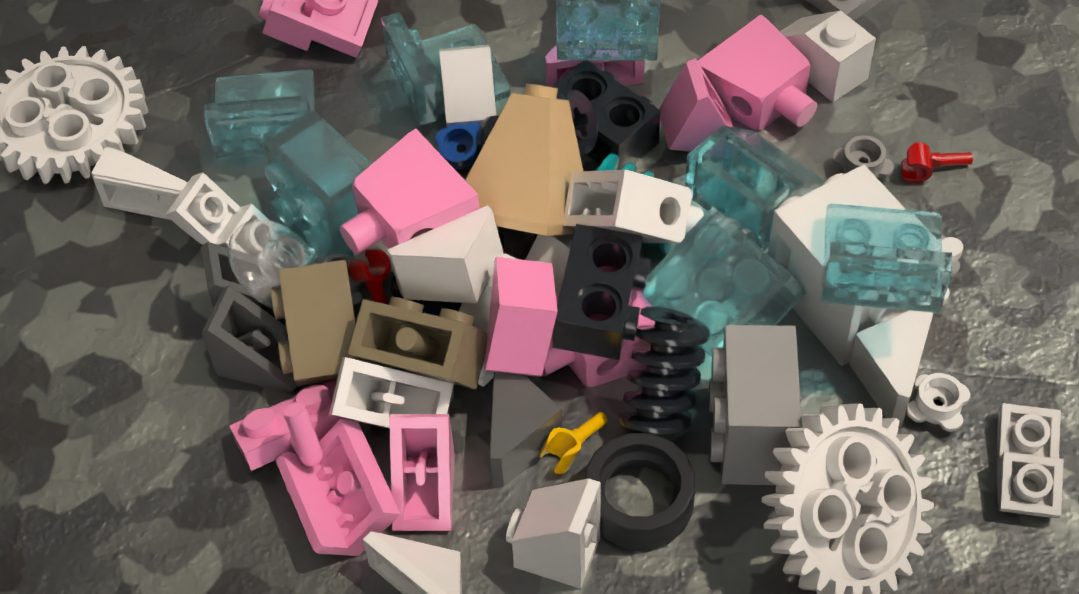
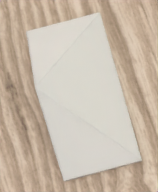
M373 531L363 538L369 566L402 594H462L461 556L459 551Z

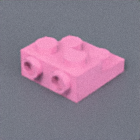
M263 0L258 17L266 20L262 31L265 35L308 51L311 40L357 58L378 0Z

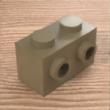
M346 260L279 269L281 285L270 287L275 320L286 319L288 340L278 341L283 375L293 373L297 387L325 383L330 380L337 381L342 357L361 361L359 358L348 355L356 324Z
M391 297L389 305L363 299L348 355L375 365L471 389L477 388L486 354L487 333L472 326L473 316L441 308L439 316L422 313L424 305L398 297Z

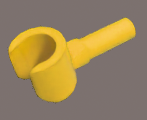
M598 412L573 430L560 427L554 428L540 449L538 457L542 458L547 453L557 455L561 459L554 472L556 474L566 473L585 440L608 423L607 416L603 412Z

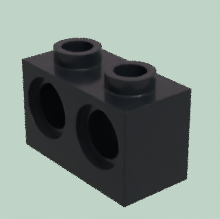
M585 59L552 86L558 88L557 95L567 96L568 91L577 90L583 93L591 102L598 121V138L595 147L587 156L601 165L609 154L614 153L619 157L617 170H621L629 162L636 164L659 144L661 111L648 98L637 95L621 84L613 74L608 71H602Z
M576 224L557 304L558 312L553 329V348L620 360L624 339L635 340L639 321L640 307L631 306L633 292L644 293L648 277L650 259L640 258L643 236ZM612 266L617 268L618 271L605 272L600 270L599 267ZM593 313H600L606 315L609 319L595 321L587 316Z

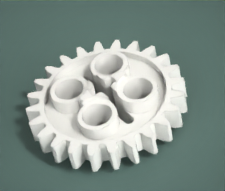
M82 46L75 56H69L66 47H61L56 58L51 59L46 51H42L40 54L41 62L33 64L27 59L22 60L24 71L21 73L13 70L5 71L9 83H0V161L4 162L7 171L10 173L19 169L24 180L30 179L37 171L43 184H47L52 179L54 173H60L64 183H69L72 172L78 170L85 179L90 178V166L97 163L105 147L125 152L122 144H137L139 141L135 130L146 128L143 115L148 113V108L140 79H136L131 66L124 68L119 56L108 61L105 50L101 49L92 57H89L86 46Z
M863 404L821 406L818 414H804L801 416L803 428H788L785 431L787 439L792 446L791 448H774L773 454L782 464L780 471H765V477L776 485V493L763 496L762 503L775 507L776 515L764 523V529L779 530L780 537L771 547L772 553L790 554L783 567V572L785 574L800 575L798 587L803 590L816 591L817 594H880V590L896 591L898 587L895 575L911 576L913 573L907 556H923L924 554L921 545L916 541L917 534L931 533L932 529L921 520V512L934 508L933 502L921 497V490L928 487L932 483V479L929 477H918L916 471L924 462L925 456L924 454L908 453L914 436L912 434H897L900 421L897 418H882V409L863 408Z

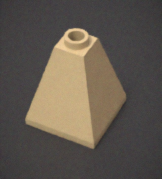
M526 83L524 94L511 93L465 180L478 193L479 208L488 205L492 209L495 223L498 227L544 236L574 234V228L563 226L564 211L571 172H583L569 100L557 99L558 88Z

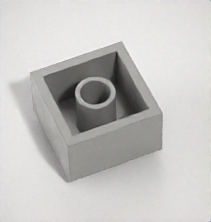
M725 325L723 348H712V378H709L708 409L709 412H713V427L710 428V462H720L721 484L775 485L765 477V471H780L782 466L773 454L774 448H791L792 446L787 439L785 431L788 428H802L796 326Z

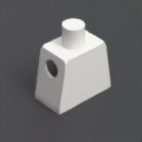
M629 170L571 172L563 226L575 229L576 224L641 235L643 236V243L681 244L685 237L693 239L698 236L703 226L704 215L700 207L690 205L692 193L689 187Z

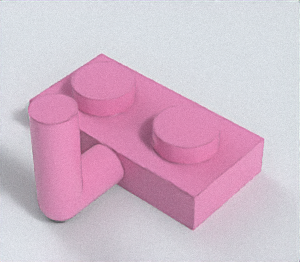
M333 380L321 385L308 386L288 400L270 408L257 409L249 413L243 420L229 425L234 440L251 471L275 461L283 452L295 451L302 463L310 467L316 466L322 461L323 451L319 440L327 434L340 418L347 419L329 414L336 387Z

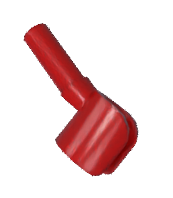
M921 142L914 143L907 150V158L901 162L902 178L910 183H921L932 176V168L971 165L973 156L970 152L931 153V149L927 144Z
M366 250L365 257L368 259L369 269L365 261L352 260L348 266L349 276L357 282H365L374 302L389 305L382 287V281L385 280L390 272L389 257L382 250Z

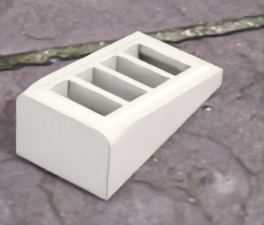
M111 147L104 148L91 173L104 207L169 219L165 214L188 183Z

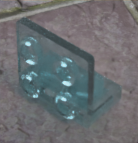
M556 0L557 60L657 61L661 0Z
M400 12L382 17L387 59L419 125L422 126L446 118L439 51L440 49L488 45L479 27L473 24L421 40L417 29H408ZM490 49L496 102L510 97L511 87Z
M308 69L217 78L215 103L204 104V122L215 159L316 150L315 78L313 71Z
M833 203L827 205L821 302L933 313L941 312L952 275V252H942V216L939 213Z

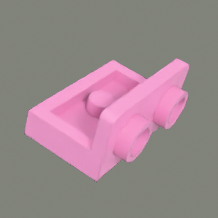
M340 418L319 441L323 451V458L318 465L313 467L304 465L297 453L283 452L276 459V463L313 550L318 554L360 556L365 550L363 538L371 531L382 533L401 513L359 422Z

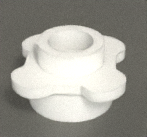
M945 373L918 376L914 383V388L917 391L915 400L909 402L907 406V414L910 419L918 423L928 421L932 424H939L943 430L948 432L960 429L963 424V417L960 412L962 405L966 404L970 399L969 389L955 377ZM938 400L944 404L942 406H937L934 404L933 401Z

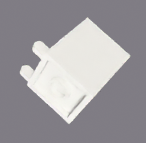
M862 165L846 174L839 173L830 177L821 187L801 197L793 196L785 200L774 210L765 276L837 362L843 366L849 363L856 333L923 304L935 307V309L946 304L950 291L945 284L939 283L943 268L961 257L963 244L954 237H947L936 242L865 165Z

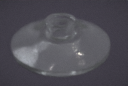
M256 219L243 223L234 231L228 243L229 263L238 282L254 299L273 309L270 287L281 285L279 269L312 265L316 258L312 249L299 235L289 228L269 220Z

